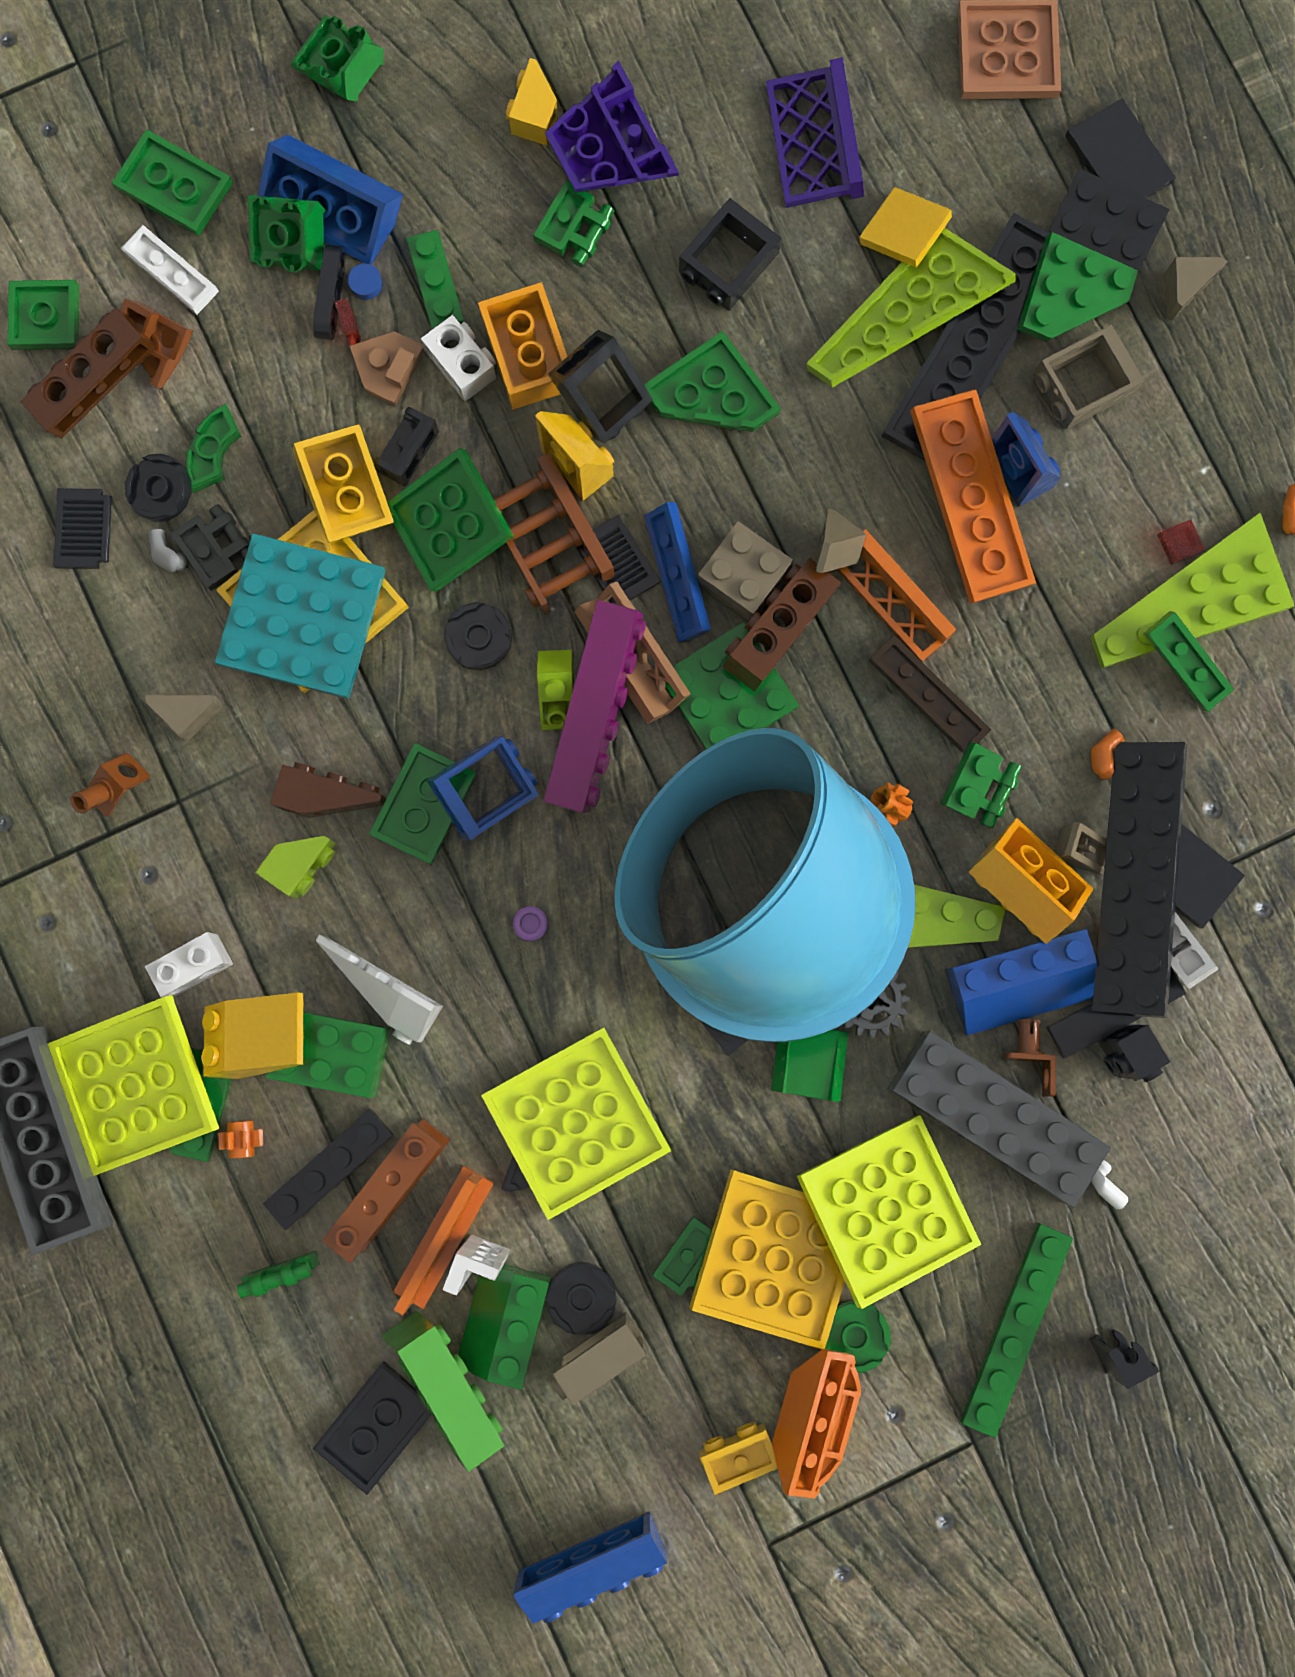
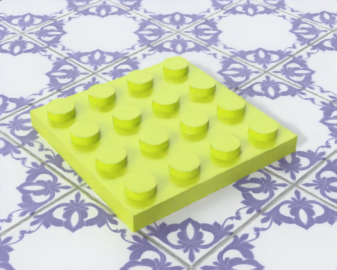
M172 995L162 997L47 1044L93 1176L219 1129Z
M605 1028L596 1031L481 1095L547 1220L671 1152L668 1143Z
M921 1115L913 1116L797 1175L798 1181L857 1308L863 1309L981 1245Z

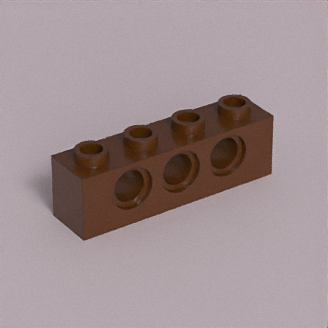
M115 308L112 312L102 316L99 324L88 335L80 338L75 344V348L64 359L57 361L52 366L51 372L41 382L31 386L27 395L20 402L47 432L62 439L156 346L129 316ZM114 342L112 351L107 354L108 346ZM90 366L89 373L83 377L84 370ZM66 389L64 398L60 400L61 392Z
M810 557L802 567L797 563L784 578L788 583L782 591L776 588L764 603L769 608L763 615L756 612L744 627L749 631L743 640L737 636L724 652L729 657L722 667L754 692L841 584L829 572H816L817 563ZM793 594L801 595L805 603L796 601ZM773 618H780L786 627L777 626ZM753 642L763 644L766 652L756 650Z

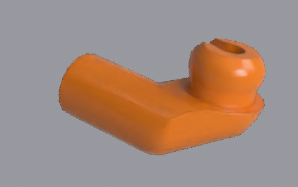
M1295 484L1290 485L1287 489L1282 515L1283 531L1287 535L1293 534L1294 536Z

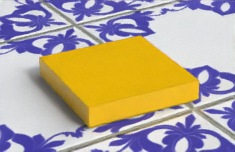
M894 187L859 236L860 244L917 268L952 218L951 209Z

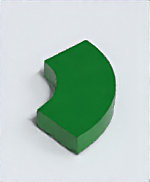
M226 404L218 407L203 419L196 428V434L190 448L187 450L186 469L191 478V486L194 493L225 480L222 470L224 454L232 443L242 437Z

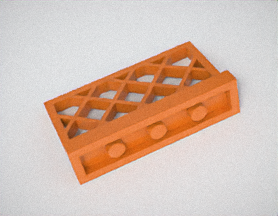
M463 1166L393 1291L401 1296L394 1311L404 1315L412 1304L422 1309L426 1307L495 1182L467 1166Z

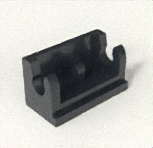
M411 407L406 408L404 418L380 458L376 457L373 462L377 472L404 487L410 481L439 433L435 419Z
M1115 1329L1112 1330L1113 1337L1118 1341L1117 1347H1108L1098 1334L1089 1338L1107 1374L1127 1389L1160 1372L1158 1367L1149 1360L1144 1349L1139 1344L1132 1341V1348H1130L1123 1334Z

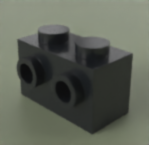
M1127 1025L1098 1041L1106 1054V1057L1103 1058L1105 1065L1114 1076L1118 1075L1119 1078L1133 1079L1134 1081L1143 1079L1144 1082H1148L1163 1073L1161 1068L1170 1063L1149 1025Z

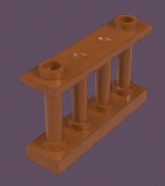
M549 452L537 458L539 471L535 472V477L494 498L496 505L501 511L542 488L544 491L550 488L555 497L551 501L552 505L509 527L514 537L504 543L529 587L524 590L533 608L540 606L544 615L550 612L546 597L589 574L592 576L598 574L602 582L615 576L612 563ZM557 517L560 519L567 518L571 525V528L567 529V534L524 557L521 556L513 542L514 540ZM574 545L576 547L583 546L588 555L583 558V563L540 586L537 585L529 569Z
M425 1118L418 1125L412 1123L322 1239V1242L349 1263L355 1259L359 1252L364 1253L451 1139Z

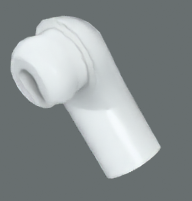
M1103 1160L1091 1182L1098 1194L1117 1210L1122 1209L1127 1204L1128 1197L1105 1177L1111 1171V1166Z

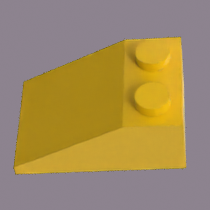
M540 411L535 415L541 452L543 454L549 452L562 477L582 501L614 477L613 457L605 447L601 446L598 448L591 440L593 438L591 431L582 421L577 423L571 415Z
M359 424L294 443L292 454L328 543L394 523Z
M296 992L227 1000L204 1007L202 1019L204 1049L201 1056L203 1077L243 1079L303 1065V993Z

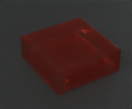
M346 298L336 301L335 305L349 345L360 343L362 339L349 301Z
M1192 520L1161 531L1157 535L1171 565L1205 550Z

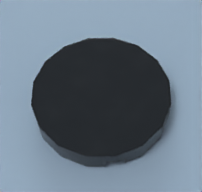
M162 453L149 454L143 457V461L138 465L134 464L129 470L125 481V496L128 503L131 504L139 516L153 522L169 521L179 516L187 506L192 494L191 478L187 469L178 460Z
M473 602L461 606L451 614L444 632V640L447 651L456 663L467 669L485 670L496 666L506 657L511 648L512 633L507 618L499 609L484 603Z
M578 1262L569 1264L556 1273L549 1284L546 1299L548 1313L558 1327L567 1333L587 1335L593 1334L606 1326L614 1314L617 1297L615 1285L607 1272L595 1264Z

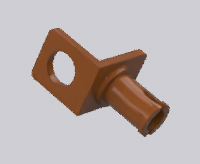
M125 753L101 764L88 787L72 794L73 796L70 797L71 805L75 811L81 814L97 807L107 817L112 814L125 791L147 781L150 774L129 753ZM126 765L132 768L136 776L129 778L122 775L118 770V766Z
M1019 1019V1050L1015 1051V1053L1002 1054V1060L1042 1062V1097H1053L1056 1094V1055H1045L1040 1051L1041 1020Z

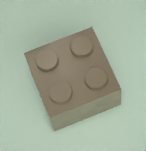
M737 521L698 574L699 588L749 622L756 612L759 613L765 601L790 571L793 559Z

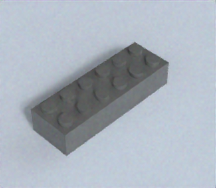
M30 1027L0 1038V1162L31 1256L113 1225L97 1175L93 1176L47 1045L52 1042L47 1027Z
M932 1031L922 1032L887 1088L1051 1196L1073 1208L1076 1207L1111 1149L1106 1143Z

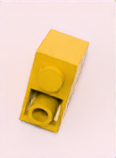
M530 58L526 70H521L518 75L516 84L518 92L515 100L510 99L508 103L506 119L509 120L512 135L548 146L549 142L545 133L557 122V99L537 60Z

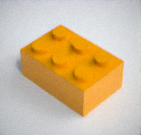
M542 282L478 302L481 319L512 410L561 395L548 373L567 357Z
M1018 818L1012 821L990 842L969 870V873L982 888L987 889L1001 902V905L1007 911L1013 913L1026 925L1033 935L1039 937L1045 944H1048L1076 919L1094 889Z

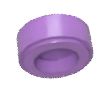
M528 906L516 913L513 920V928L516 934L523 940L536 941L545 935L548 929V920L542 910L537 907Z

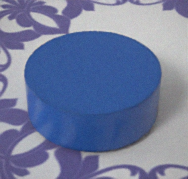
M366 263L358 264L349 272L348 284L352 293L357 298L370 300L381 292L383 286L382 278L378 269L373 265Z

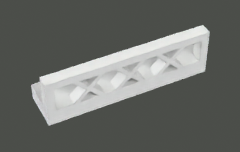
M471 1234L456 1253L443 1290L457 1295L472 1272L495 1281L507 1260L510 1249Z

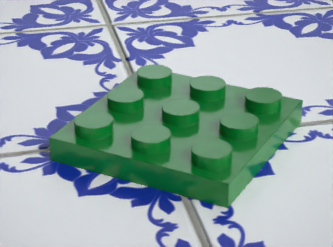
M458 448L387 502L394 521L393 524L430 591H439L514 537L466 449Z
M745 622L737 625L673 666L691 694L678 708L705 750L738 733L752 729L767 728L799 707L796 699L775 668L772 669L754 692L722 667L729 657L724 653L728 646L737 636L743 640L749 632L744 628L746 626ZM753 642L756 650L764 652L758 642ZM665 682L666 690L673 699L676 693L671 685Z

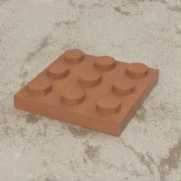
M960 0L958 5L961 99L1059 97L1061 93L1057 0Z

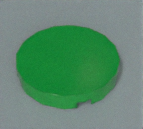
M845 1300L839 1303L825 1349L854 1355L855 1367L858 1373H865L876 1368L883 1361L891 1344L890 1327L884 1315L872 1304L860 1309L857 1308L854 1300Z

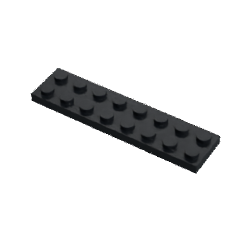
M1013 213L988 256L1016 273V281L950 319L882 434L883 438L925 461L910 410L919 405L975 389L977 390L979 400L982 398L1020 333L1017 328L1046 236L1050 234L1048 231Z
M1120 742L1114 749V772L1111 783L1096 959L1097 968L1095 971L1092 1006L1094 1013L1167 1018L1188 747L1185 742Z

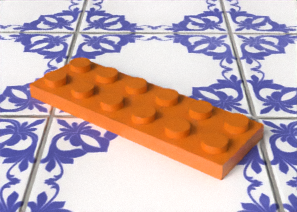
M977 390L913 407L910 410L970 604L1036 584Z

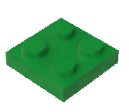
M9 281L7 345L12 350L74 349L75 344L79 340L80 285L77 281Z

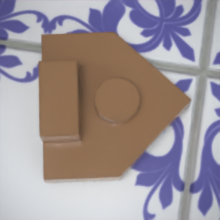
M393 331L350 346L366 393L396 407L424 353L423 344Z

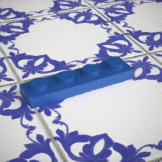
M666 502L645 514L644 518L678 642H688L711 631L677 504L675 502Z

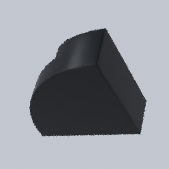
M514 1156L511 1159L501 1188L505 1191H517L529 1187Z

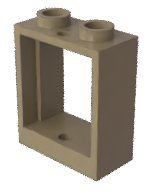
M1112 324L1043 359L1034 372L1038 389L1042 393H1046L1051 402V410L1054 417L1059 422L1062 421L1066 429L1136 394L1145 382ZM1096 351L1117 390L1076 410L1057 378L1055 371Z
M625 1312L556 1360L553 1371L555 1379L552 1380V1385L562 1400L568 1397L574 1406L646 1356V1341L628 1313Z

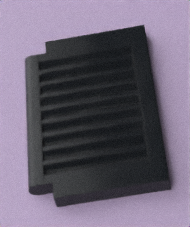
M57 488L54 568L99 569V562H109L112 496L103 495L101 489Z
M619 515L593 529L614 567L615 576L607 581L602 582L598 574L594 576L602 591L609 584L617 581L630 601L660 583ZM582 545L576 547L582 558L588 556ZM613 597L609 599L610 603L616 602Z

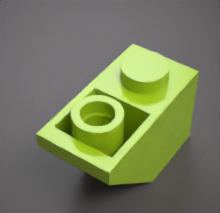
M572 650L538 651L537 681L541 730H563L574 689Z
M319 836L276 844L255 873L289 897L297 899L299 895L304 896L310 890L315 881L312 876L320 866L324 868L330 862L335 853L332 848L336 843L326 836Z

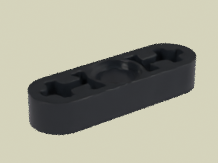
M326 244L324 247L313 320L314 337L318 339L333 340L335 337L346 263L344 246Z

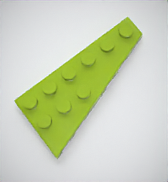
M944 228L917 268L901 262L806 363L807 370L833 388L1016 281V273Z
M1261 513L1257 514L1091 636L1090 640L1100 668L1103 669L1157 652L1143 633L1169 611L1176 612L1195 639L1294 607L1293 599Z
M914 885L915 915L908 948L999 940L1005 914L1003 906Z

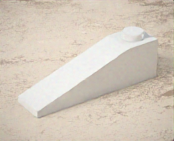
M319 935L316 942L386 1024L395 1029L392 1035L409 1045L413 1040L422 1042L443 1006L328 937Z

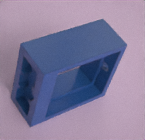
M495 736L426 780L463 839L472 840L539 795L535 789L537 785L535 777L528 768L523 769L517 760L519 752L510 739L505 740L503 736ZM494 751L519 792L474 821L449 779Z

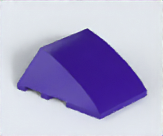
M619 60L611 67L612 71L599 84L596 82L591 87V92L578 105L574 104L545 133L575 192H586L606 187L679 176V172L664 144H660L635 98L634 88Z

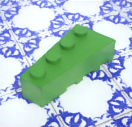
M415 1311L381 1335L387 1347L389 1346L400 1357L397 1363L410 1382L418 1387L416 1394L428 1412L435 1416L434 1423L458 1462L468 1473L505 1446L498 1435L503 1431L502 1427L492 1413L486 1415L481 1404L486 1402L484 1396L475 1383L469 1386L464 1377L468 1369L457 1353L453 1356L451 1355L446 1346L451 1342L450 1338L440 1324L434 1326L418 1311Z

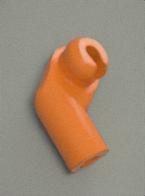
M1114 728L1097 742L1090 752L1092 770L1102 780L1112 778L1114 772L1113 751L1120 742L1125 741L1123 735Z

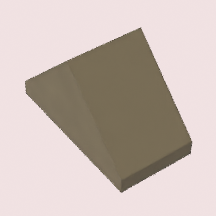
M1176 257L1166 270L1167 317L1173 320L1219 274L1228 261L1223 257Z
M828 509L820 538L816 572L820 573L857 564L866 537L863 531L833 509Z
M145 695V702L179 737L187 742L223 707V702L215 695Z
M1072 822L1061 828L1055 853L1068 865L1104 875L1107 839L1080 822Z

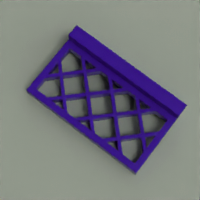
M843 57L830 60V67L766 81L786 208L851 194V199L864 197L863 178ZM826 80L827 87L819 98L806 91L812 82ZM789 88L795 94L789 103L785 105L775 99V90ZM801 96L814 104L805 117L793 110ZM827 98H829V104L825 102ZM820 108L831 114L832 117L824 129L811 121ZM777 109H779V110L782 111L779 116H778ZM788 115L800 122L792 136L780 129V125ZM806 127L819 134L810 148L797 140ZM832 128L834 129V135L829 133ZM782 139L787 142V143L784 145V147H783V144H782ZM824 139H827L837 147L829 160L816 152ZM792 146L805 153L797 166L785 160V156ZM811 157L824 165L816 178L802 171ZM837 159L839 160V166L835 164ZM831 169L841 176L842 185L827 187L821 181ZM787 170L792 172L789 177L787 175ZM797 176L811 184L805 193L791 196L789 187Z

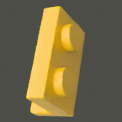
M756 1422L747 1423L736 1429V1435L723 1439V1436H716L703 1443L704 1448L698 1450L699 1459L704 1466L714 1495L778 1469L772 1442L764 1423L758 1426Z

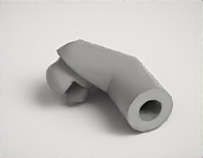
M150 530L148 538L153 562L167 572L183 571L187 566L186 556L181 552L175 553V551L167 547L165 530Z

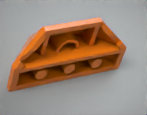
M822 1349L791 1372L772 1440L783 1493L788 1496L815 1499L820 1493V1487L830 1479L843 1460L861 1395L859 1376L855 1367V1356L850 1353Z

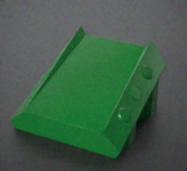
M324 15L291 61V67L342 98L358 101L359 93L379 65L384 66V49L373 43L364 27L356 25L348 28L341 18Z
M249 195L247 202L250 262L266 268L273 266L284 267L287 271L295 273L304 270L320 271L324 251L323 214L326 211L318 201Z
M830 1030L805 1039L776 1042L775 1064L771 1073V1091L840 1102L848 1032Z

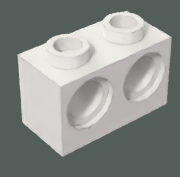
M452 315L423 336L421 341L425 353L465 402L496 379L494 370L496 361L485 347L480 349L474 342L476 337L471 328L465 322L460 324ZM456 340L459 342L454 348L444 347L447 341ZM470 365L480 367L473 374L464 372V369Z
M1175 912L1171 966L1190 989L1217 971L1218 967Z
M206 932L146 965L145 968L160 997L172 995L174 998L233 965V962L218 934Z

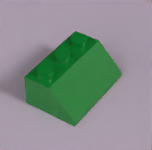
M506 1264L503 1265L495 1281L479 1275L458 1354L469 1372L488 1382L522 1390L551 1276Z

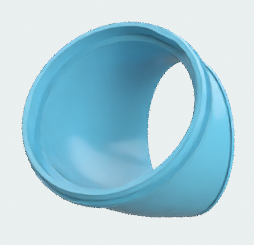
M760 728L738 733L709 747L680 769L654 797L636 824L623 852L615 884V910L619 926L626 938L644 952L647 962L658 981L668 994L691 1015L712 1028L733 1036L765 1042H786L820 1035L843 1025L870 1006L884 991L902 963L910 942L915 915V888L911 867L902 843L889 821L879 809L864 795L849 786L799 736L787 730ZM782 789L814 796L813 810L803 841L789 867L767 896L740 921L715 937L692 946L669 949L664 938L659 914L660 885L670 853L686 829L710 808L724 800L747 792Z

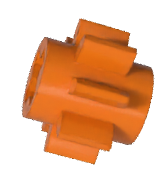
M886 782L885 786L877 788L870 799V802L879 809L894 827L897 826L898 822H903L909 817L913 801L906 797L909 793L908 789L899 784L894 786L889 782Z
M253 1120L227 1122V1131L218 1133L219 1150L227 1149L228 1158L255 1156V1147L263 1146V1129H254Z

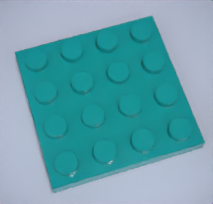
M252 534L215 664L350 699L385 576V568Z

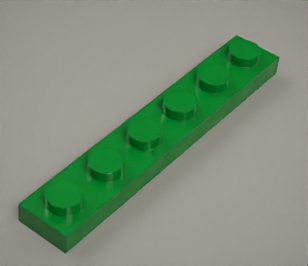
M1037 1222L960 1419L963 1425L996 1438L1073 1237Z

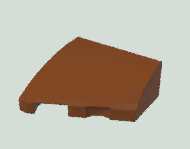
M125 298L120 311L129 316L156 346L139 364L143 365L152 378L150 383L157 388H162L179 363L190 341L193 330L141 302Z

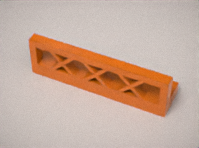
M865 529L863 532L866 534L860 554L861 559L865 562V574L851 573L847 567L836 570L895 636L923 662L944 644L957 629ZM871 569L875 574H869V570ZM858 580H864V586ZM869 580L882 581L887 586V598H874L868 592ZM892 593L897 597V599H892ZM880 604H885L886 610ZM891 605L905 606L910 612L909 623L895 622L891 617ZM914 617L920 624H914ZM903 629H909V634L907 635ZM914 630L927 631L934 638L935 642L922 652L913 642Z

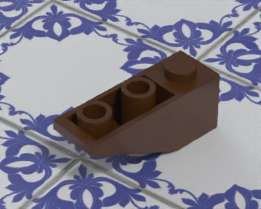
M295 762L293 767L282 765L270 804L281 810L313 818L383 806L386 798L379 794L380 788L374 785L360 782L359 787L346 784V777L327 772L326 777L313 774L315 768Z

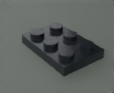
M1079 168L1048 232L1056 233L1139 272L1170 209Z

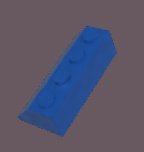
M290 135L268 143L258 190V196L318 201L326 210L323 214L324 242L329 245L344 246L345 253L366 264H373L394 228L403 196L402 193Z
M1087 929L1057 936L1048 944L1040 941L945 970L964 1032L967 1036L1012 1023L1019 1019L1029 1018L1093 999L1097 960Z
M647 1512L520 1569L514 1589V1597L533 1624L540 1620H543L544 1623L551 1622L559 1618L564 1613L563 1610L574 1605L578 1608L587 1606L596 1600V1595L607 1590H610L611 1593L618 1592L626 1588L630 1584V1580L643 1575L644 1578H648L659 1573L663 1569V1565L667 1564V1552L651 1513Z

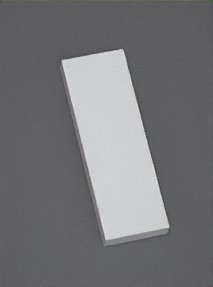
M144 225L121 247L122 252L196 315L219 292L214 284Z

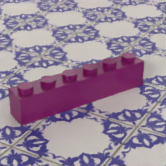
M597 600L543 802L582 813H590L591 808H595L598 804L601 789L597 787L600 774L604 775L609 765L610 755L606 754L609 741H614L618 731L619 722L615 721L618 707L622 708L627 698L628 689L624 687L627 674H632L636 664L637 655L633 653L636 640L640 641L645 631L646 621L642 620L643 613L638 610Z

